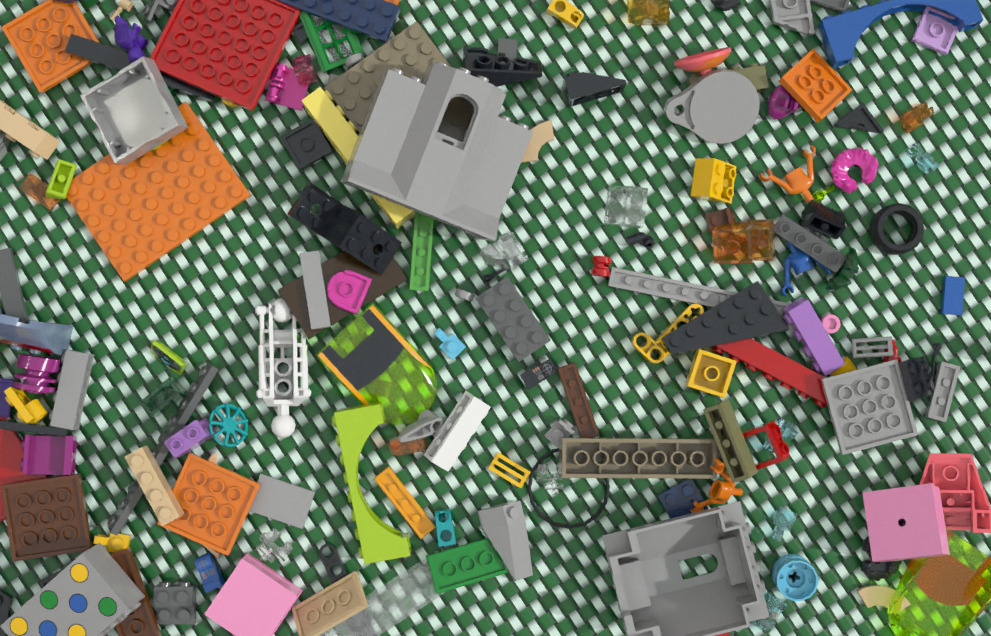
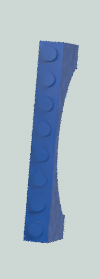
M882 0L873 6L864 5L855 11L846 10L838 16H826L820 22L818 29L833 69L852 62L855 57L853 52L860 35L871 24L884 16L904 11L924 12L926 6H929L955 17V19H950L930 10L928 12L951 23L953 26H957L958 31L962 32L978 27L983 21L977 1Z

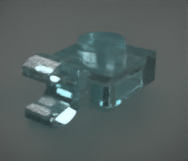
M917 142L912 144L915 148V153L911 152L910 149L905 150V154L908 157L916 158L918 167L926 173H930L940 166L927 151L924 152L921 145Z
M778 506L771 521L776 526L770 538L780 542L784 530L790 532L798 514Z

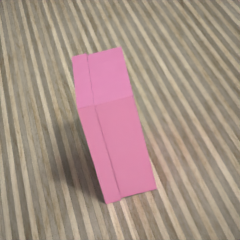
M933 483L863 492L872 562H889L950 555L939 487L934 486Z
M247 553L236 566L204 615L235 636H273L303 590Z

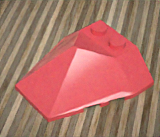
M929 453L919 485L933 483L934 486L939 487L946 530H971L973 533H991V506L971 453Z

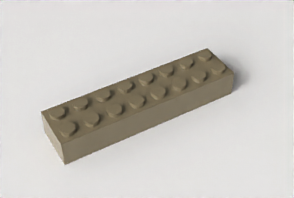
M559 437V477L717 479V473L711 469V466L717 464L714 461L717 458L715 439Z

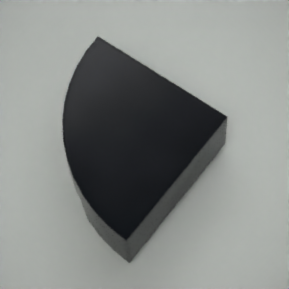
M302 22L295 25L293 33L301 46L308 39V35Z

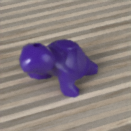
M117 15L115 17V42L119 47L128 51L130 63L143 56L146 57L142 49L148 45V41L139 34L141 28L136 23H133L132 29L128 28L130 25Z

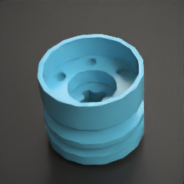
M785 554L774 563L771 571L772 580L780 593L787 599L804 601L815 593L818 586V575L805 558L797 554ZM795 572L797 575H794L793 579H791L789 575Z

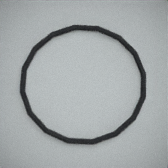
M559 448L552 449L539 458L531 470L527 488L530 503L539 517L553 526L566 529L585 526L597 518L607 504L610 490L609 480L605 478L606 492L604 502L597 513L583 523L573 525L559 524L551 521L542 515L534 503L531 485L533 474L541 461L551 454L559 452Z

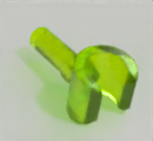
M832 185L824 191L817 190L812 194V197H815L817 203H820L824 200L825 195L833 191L835 187Z

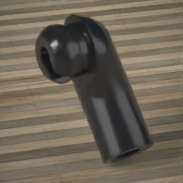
M712 0L713 5L722 11H729L741 6L740 0Z
M639 232L625 238L628 246L637 243L647 249H651L654 246V239L644 232Z

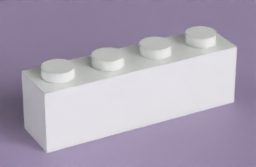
M465 391L424 453V456L432 463L449 471L462 450L465 449L471 436L476 432L483 418L486 417L490 406L468 391Z

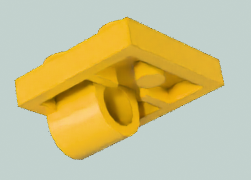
M9 387L4 391L7 395L5 397L6 401L10 406H15L18 411L16 414L23 423L38 424L48 414L38 399L30 401L23 390Z

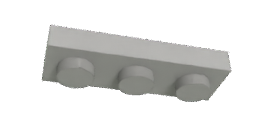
M939 361L934 381V390L930 396L925 417L942 422L947 421L961 366Z

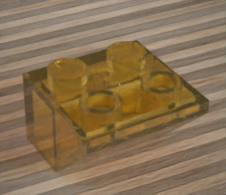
M627 0L628 23L639 26L670 24L669 0Z

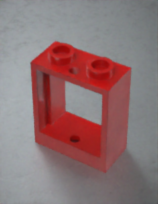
M774 420L742 432L744 438L766 431L777 456L756 463L757 470L782 462L790 456L789 447L784 443L781 437V429Z

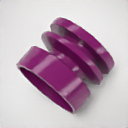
M18 354L16 366L25 369V372L15 374L14 377L23 379V382L14 381L13 387L25 392L39 394L55 392L56 387L48 386L47 382L57 383V379L48 376L49 373L59 372L60 359Z

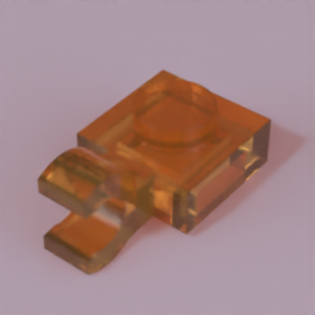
M924 102L919 105V108L916 106L900 115L903 131L909 133L923 125V119L934 114L933 107L928 108L927 103Z

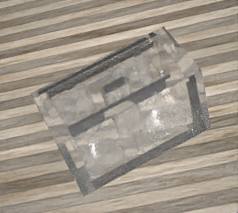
M609 186L607 188L604 225L642 229L645 222L648 188Z
M513 232L501 235L497 242L487 244L480 252L485 265L513 270L528 260L525 250Z

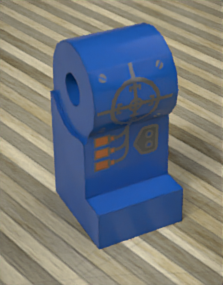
M210 552L194 559L195 566L204 584L205 593L226 583Z

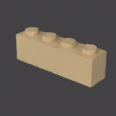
M148 446L141 447L125 456L127 463L162 526L185 514Z

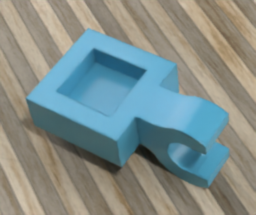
M440 328L434 332L443 342L439 347L452 360L466 348L453 333L448 337Z

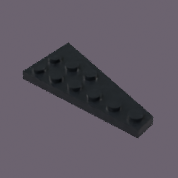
M756 281L661 338V341L670 355L673 356L721 344L724 345L754 337L785 332L790 329L759 282Z

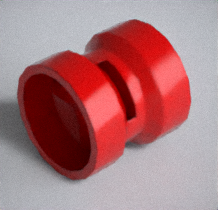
M593 256L594 268L591 269V275L610 277L609 265L612 258Z

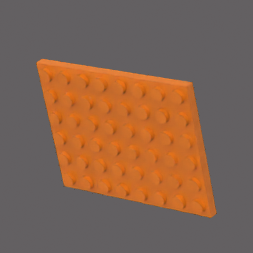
M187 102L178 106L188 126L187 129L170 138L157 149L150 150L127 165L115 164L111 155L108 154L74 177L69 187L66 198L124 282H127L251 196Z

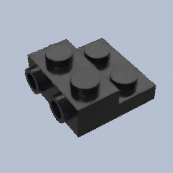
M924 356L907 359L898 363L908 401L933 394L934 383L929 378V363L924 359Z

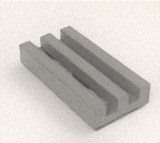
M892 336L852 339L853 359L893 356ZM888 341V345L856 347V343ZM888 349V352L857 354V351Z

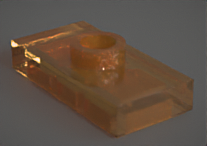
M32 173L27 176L19 189L51 211L60 201V199L46 197L48 184Z

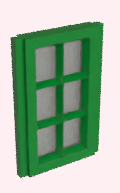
M301 11L299 16L323 73L345 66L346 59L353 54L361 53L365 57L355 31Z

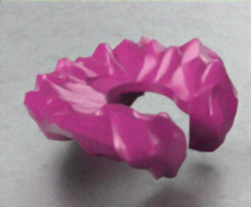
M848 148L838 153L835 161H832V180L843 192L851 193L857 190L856 181L848 176V168L851 165H858L861 168L862 179L860 181L865 185H868L875 179L879 166L878 160L873 155H870L867 149Z

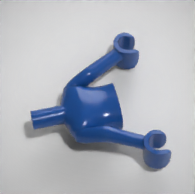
M786 241L791 253L784 262V287L781 289V294L784 297H787L785 293L786 288L791 293H794V288L790 285V265L793 267L796 275L814 267L812 259L825 268L824 270L827 274H831L829 268L798 249L789 241Z

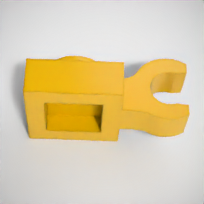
M120 532L117 536L111 533L110 536L97 534L94 537L93 543L108 545L107 551L116 552L129 547L131 535Z

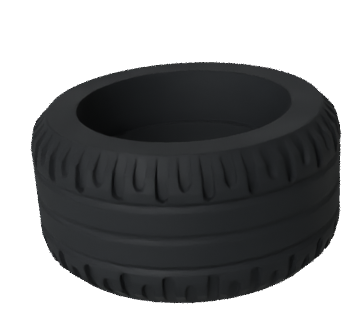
M901 203L891 204L880 209L873 216L869 228L870 237L873 244L880 251L890 255L904 254L916 248L921 242L924 235V222L918 211L913 209V207ZM890 214H899L909 223L910 236L903 245L891 243L884 235L883 223Z

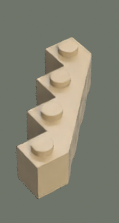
M0 100V129L6 133L5 137L14 143L17 140L29 148V153L39 159L41 156L48 160L61 141Z

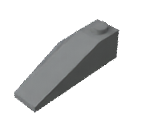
M512 500L477 511L483 532L490 539L493 548L502 558V562L514 581L532 576L533 571L526 521L521 501Z

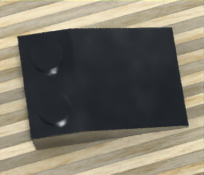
M574 71L568 73L567 77H564L562 88L569 108L621 93L627 83L624 79Z

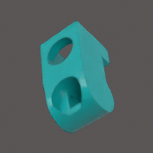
M451 509L435 511L438 546L457 544Z

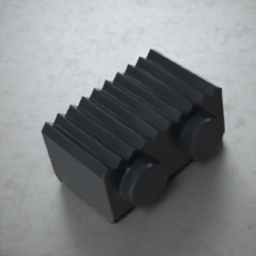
M810 200L801 213L803 226L837 240L846 229L843 213L823 206V204L820 205L816 201Z

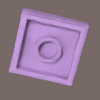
M926 6L911 41L946 56L958 31V27L928 12L930 10L950 19H955V17L933 7Z

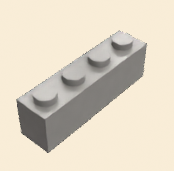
M66 350L61 358L62 370L57 377L59 385L53 396L55 404L49 415L50 426L69 430L79 429L95 354L75 350Z

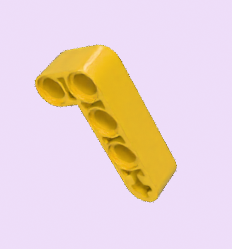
M692 304L686 307L655 341L646 333L635 334L631 341L632 346L650 363L661 362L669 354L661 338L676 330L679 321L686 324L698 317L693 316L689 320L686 319L692 314L691 309H697L696 314L698 316L703 314V307L699 304ZM639 336L644 337L646 340L643 347H639L636 343V339ZM653 349L659 351L660 356L657 360H653L650 356V352Z

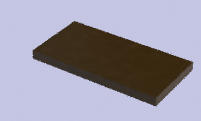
M379 244L373 247V253L379 250ZM345 251L321 264L330 325L333 326L352 314L336 307L330 301L327 287L331 277L338 272L350 270L372 279L360 307L361 309L407 281L405 274L394 257H392L382 274H379ZM303 275L278 289V292L308 339L328 329L311 330Z

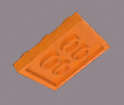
M814 48L779 80V83L817 123L852 91L848 84Z

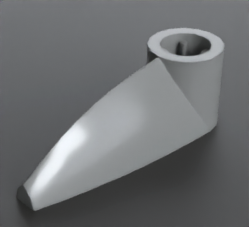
M428 409L420 413L418 420L409 424L401 431L397 437L400 443L435 434L443 426V419Z

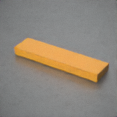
M387 467L373 478L420 539L436 528L432 520L390 467Z

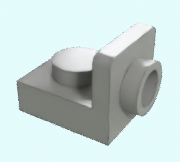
M559 418L544 436L559 448V437H569L574 433L572 430L574 426L568 420L564 419L562 421Z

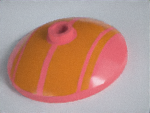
M731 47L687 56L675 60L674 66L687 72L700 71V75H704L710 72L711 68L720 65L730 55Z

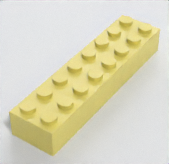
M319 87L301 101L307 113L315 120L320 130L346 164H348L358 138L357 129L350 120L346 121L345 113L339 105L335 107L331 94ZM369 193L396 229L415 216V211Z

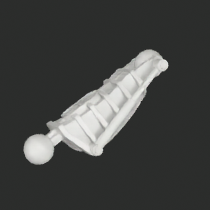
M280 298L273 303H269L268 307L257 306L255 308V313L259 315L260 345L258 346L259 389L256 391V397L263 398L267 407L277 406V416L271 422V429L277 437L286 438L293 434L296 427L295 420L289 415V406H299L305 397L311 396V390L308 388L306 335L302 328L296 329L295 317L283 298ZM268 314L269 329H264V315ZM292 318V330H273V319L283 323ZM265 333H269L268 344H265ZM297 333H301V343H297ZM292 347V358H284V348ZM297 347H300V358H297ZM266 348H269V358H266ZM273 348H280L281 358H274ZM266 362H269V373H267ZM281 362L288 365V371L283 374L277 369L278 364ZM297 362H300V372H298ZM298 376H300L301 387H298ZM267 377H269V387H267ZM280 382L288 384V390L284 393L278 391L277 387Z

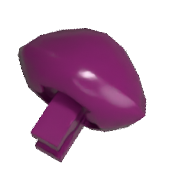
M778 85L768 99L769 115L774 120L787 117L800 108V104L782 85Z

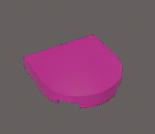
M350 270L338 272L331 277L328 283V297L336 307L358 315L372 279Z

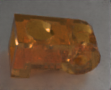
M425 437L401 443L396 438L390 442L389 450L396 456L426 451Z

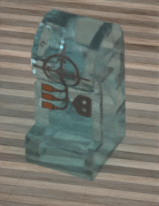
M768 592L765 601L769 617L754 621V626L766 633H770L781 612L787 606L783 600Z

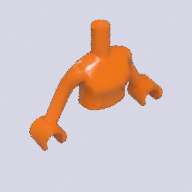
M813 145L810 146L812 153H807L805 149L803 150V156L807 158V175L803 172L802 167H799L784 176L785 182L772 175V171L767 169L769 177H764L761 173L760 180L763 182L771 180L791 195L801 193L806 202L809 203L810 200H814L808 189L814 182L812 157L816 152V148Z
M718 458L714 459L717 464L711 466V469L719 473L726 480H715L709 492L710 499L701 503L695 501L693 504L696 507L690 509L692 513L703 511V507L711 504H724L731 495L741 496L743 494L741 488H735V483H732L729 474L724 470V463Z

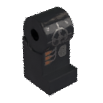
M550 358L520 374L529 390L557 373L558 369Z

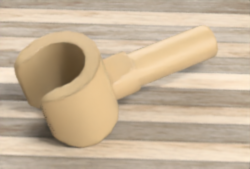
M120 0L119 7L111 15L110 19L114 21L115 17L124 9L128 12L131 11L134 3L130 0Z

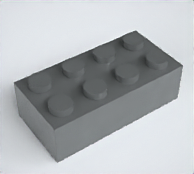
M508 277L475 298L518 362L551 341Z

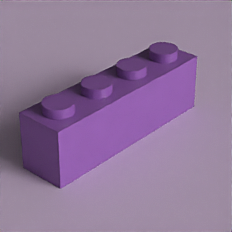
M800 297L782 309L785 314L783 316L784 320L794 329L792 333L796 340L802 343V351L812 360L811 366L816 373L827 376L845 364L808 299Z

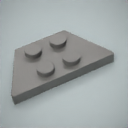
M769 0L773 24L809 36L815 34L810 0Z

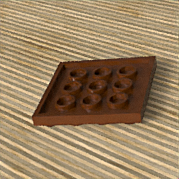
M81 473L1 485L13 562L82 552L92 548Z

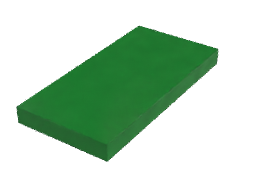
M488 537L425 555L435 594L509 573L502 562V558L495 551Z

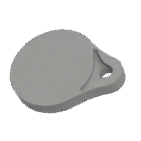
M718 69L704 74L687 89L670 97L665 103L664 112L671 122L690 129L702 139L712 143L723 144L741 138L752 128L758 117L760 103L757 90L749 79L734 70ZM681 104L683 106V110L680 113L675 114L674 108L677 105Z

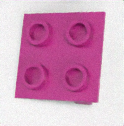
M284 64L276 65L265 101L302 111L303 103L301 100L306 97L312 74L287 68Z

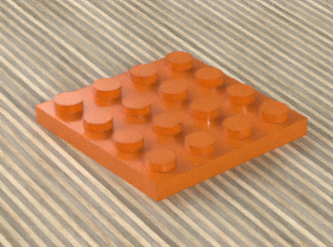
M46 0L1 27L40 93H44L94 63L65 52L71 34L100 43L76 1L74 3H64L56 0Z
M189 453L172 490L185 514L162 527L229 556L261 483L196 454Z

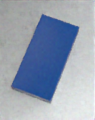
M944 276L941 314L962 316L965 277Z

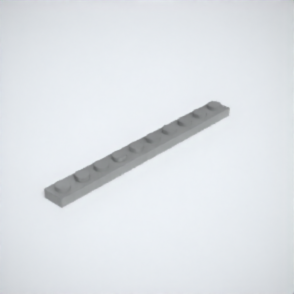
M614 267L611 268L608 287L712 308L737 293ZM770 299L783 318L785 314L782 309L791 303Z

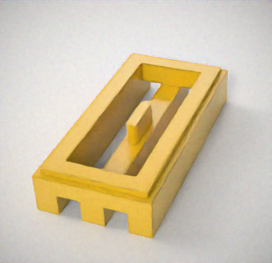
M497 452L488 467L489 470L519 488H522L528 475L531 473V471ZM498 458L524 472V476L497 461ZM496 464L521 479L520 483L494 468V465Z

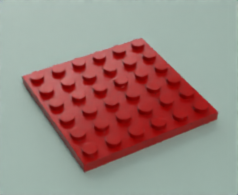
M179 0L150 59L155 61L161 73L254 112L300 17L301 10L277 0Z

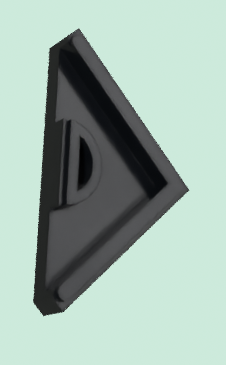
M864 103L834 124L838 128L878 134L884 132Z

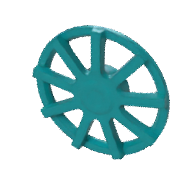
M229 403L222 404L216 407L209 417V431L217 443L222 446L233 447L239 445L248 435L249 421L240 407ZM225 408L226 418L219 411V409ZM229 408L235 410V413L232 417H230ZM215 413L222 419L220 422L212 421ZM239 414L242 420L235 421L237 415ZM244 424V431L238 428L237 425ZM212 425H219L220 430L214 434ZM235 431L242 434L239 440L235 434ZM222 432L225 433L224 442L217 438ZM229 434L232 435L234 443L228 444Z

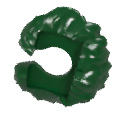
M854 248L849 249V252L845 255L846 260L838 269L836 275L829 279L825 288L826 291H836L851 284L849 279H852L859 270L858 255Z

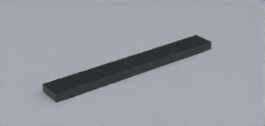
M71 34L65 49L67 54L118 71L131 64L128 59V52ZM161 73L168 88L214 103L215 95Z

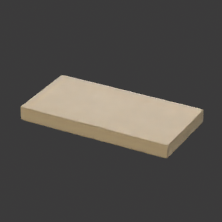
M354 571L291 609L299 636H319L369 606L359 574Z

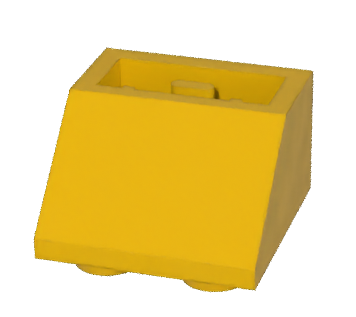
M697 158L695 160L691 197L732 204L736 166L716 158Z

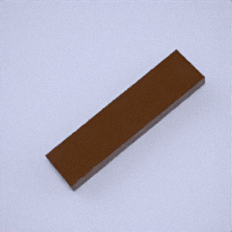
M576 363L557 368L579 436L582 438L599 436L600 434Z

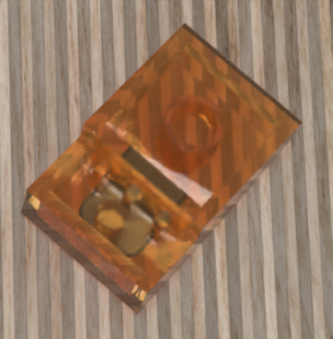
M774 219L740 221L712 227L714 263L753 264V261H773L775 256Z

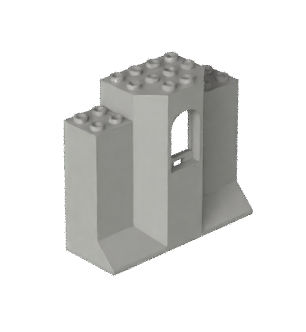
M437 62L427 67L422 80L414 76L408 78L403 75L404 72L396 68L388 69L382 74L341 183L465 231L466 234L481 240L495 241L500 215L533 131L528 130V126L525 124L510 122L511 119L504 115L498 117L506 94L502 92L501 88L488 83L489 80L487 78L470 75L471 72L467 69H456L442 62ZM454 97L467 99L474 108L473 116L462 142L437 132L448 103ZM443 139H444V140H447V141L453 143V145L447 144V143L443 142L442 140H443Z

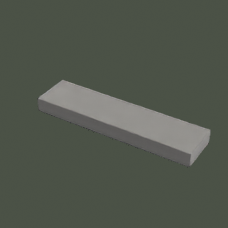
M319 250L299 253L311 330L329 328L331 325Z

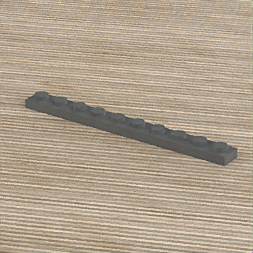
M208 362L206 366H202L197 381L193 382L189 387V394L186 399L183 398L181 400L178 412L170 418L169 426L159 436V443L156 448H152L151 452L159 467L169 452L164 441L182 430L219 370L214 364ZM137 479L135 482H131L126 497L119 501L118 510L115 515L112 514L107 522L109 532L117 536L144 493Z

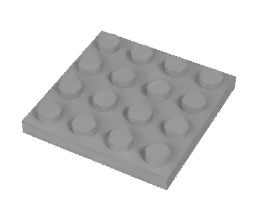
M898 359L820 379L841 455L918 435Z

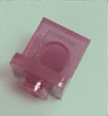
M310 54L299 55L292 59L294 73L299 86L317 81Z

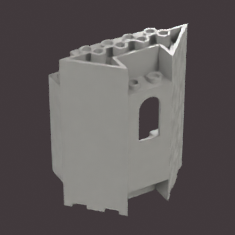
M740 501L602 535L608 568L611 572L619 604L618 608L621 612L627 636H715L750 627L749 622L769 617L763 594L766 588L763 580L759 578L758 573L761 572L758 560L755 561L753 553H756L753 541L750 542L749 534H751L749 523L745 522ZM705 554H712L716 557L718 565L713 572L686 579L682 578L678 561Z

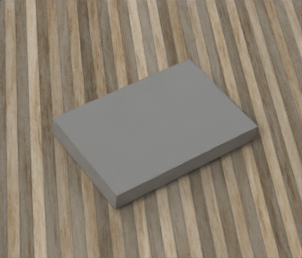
M261 473L258 479V483H261V486L249 511L303 529L316 492Z

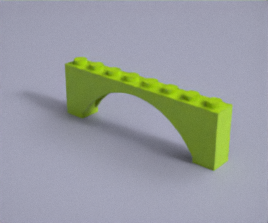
M382 401L338 409L334 412V416H332L333 426L337 427L338 431L336 435L337 446H341L342 451L340 462L341 465H345L346 470L343 473L345 484L349 485L350 490L347 491L349 503L352 502L353 505L351 516L353 522L356 521L357 524L355 536L357 540H360L361 544L359 555L361 559H364V564L411 556L412 552L408 532L402 533L382 521L365 501L359 484L358 464L362 448L372 431L386 420Z

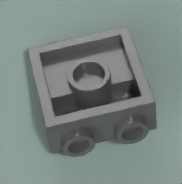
M161 581L158 585L154 586V606H156L158 625L196 623V584H190V581H180L178 584H171V581Z

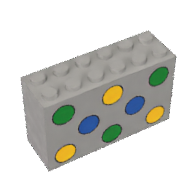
M99 543L79 555L0 627L8 636H105L117 624L127 618L131 612L136 610L141 605L139 601L145 596L102 544Z

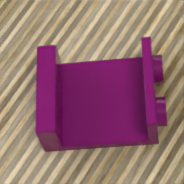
M25 435V439L22 440L21 444L24 458H21L20 470H23V474H75L76 436Z

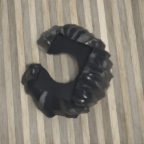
M869 536L862 543V550L867 553H871ZM868 559L861 562V571L871 579L880 581V579L890 578L893 574L897 573L902 560L882 562L880 564H875Z

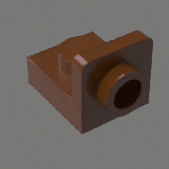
M729 207L704 214L708 233L734 226L735 215L733 211H730Z

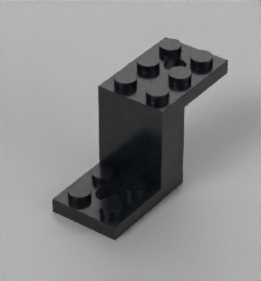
M309 181L287 213L379 274L383 273L402 243L368 218L338 202ZM313 204H317V210L311 213L310 207ZM379 244V250L373 253V247Z

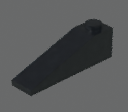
M463 47V68L469 70L472 76L487 78L489 80L488 83L496 87L542 77L541 64L538 61L516 57L514 61H511L505 56V53L499 52L497 56V54L489 53V49ZM510 61L513 63L512 70H509Z

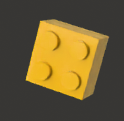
M698 349L695 351L684 386L725 398L737 361Z

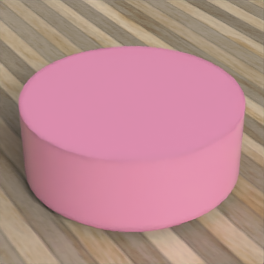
M825 315L820 320L828 334L835 333L840 328V320L835 315Z

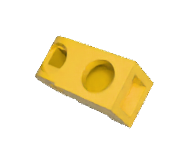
M553 0L545 12L573 29L578 27L584 17V14L566 0Z

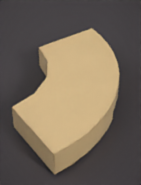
M552 120L540 123L530 130L533 133L521 163L538 161V153L541 147L547 142L554 140Z
M868 585L856 590L867 608L875 605L884 606L895 615L911 605L901 593L887 586Z

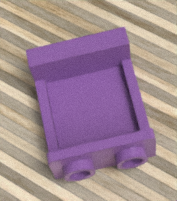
M207 418L200 422L195 420L164 441V444L174 458L187 455L212 438L209 431V420ZM212 426L213 433L215 434L216 430Z

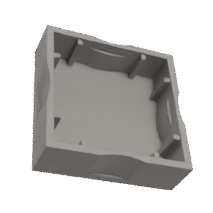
M144 56L120 70L114 77L100 82L80 95L92 120L97 124L102 140L115 164L127 165L188 128L155 61Z

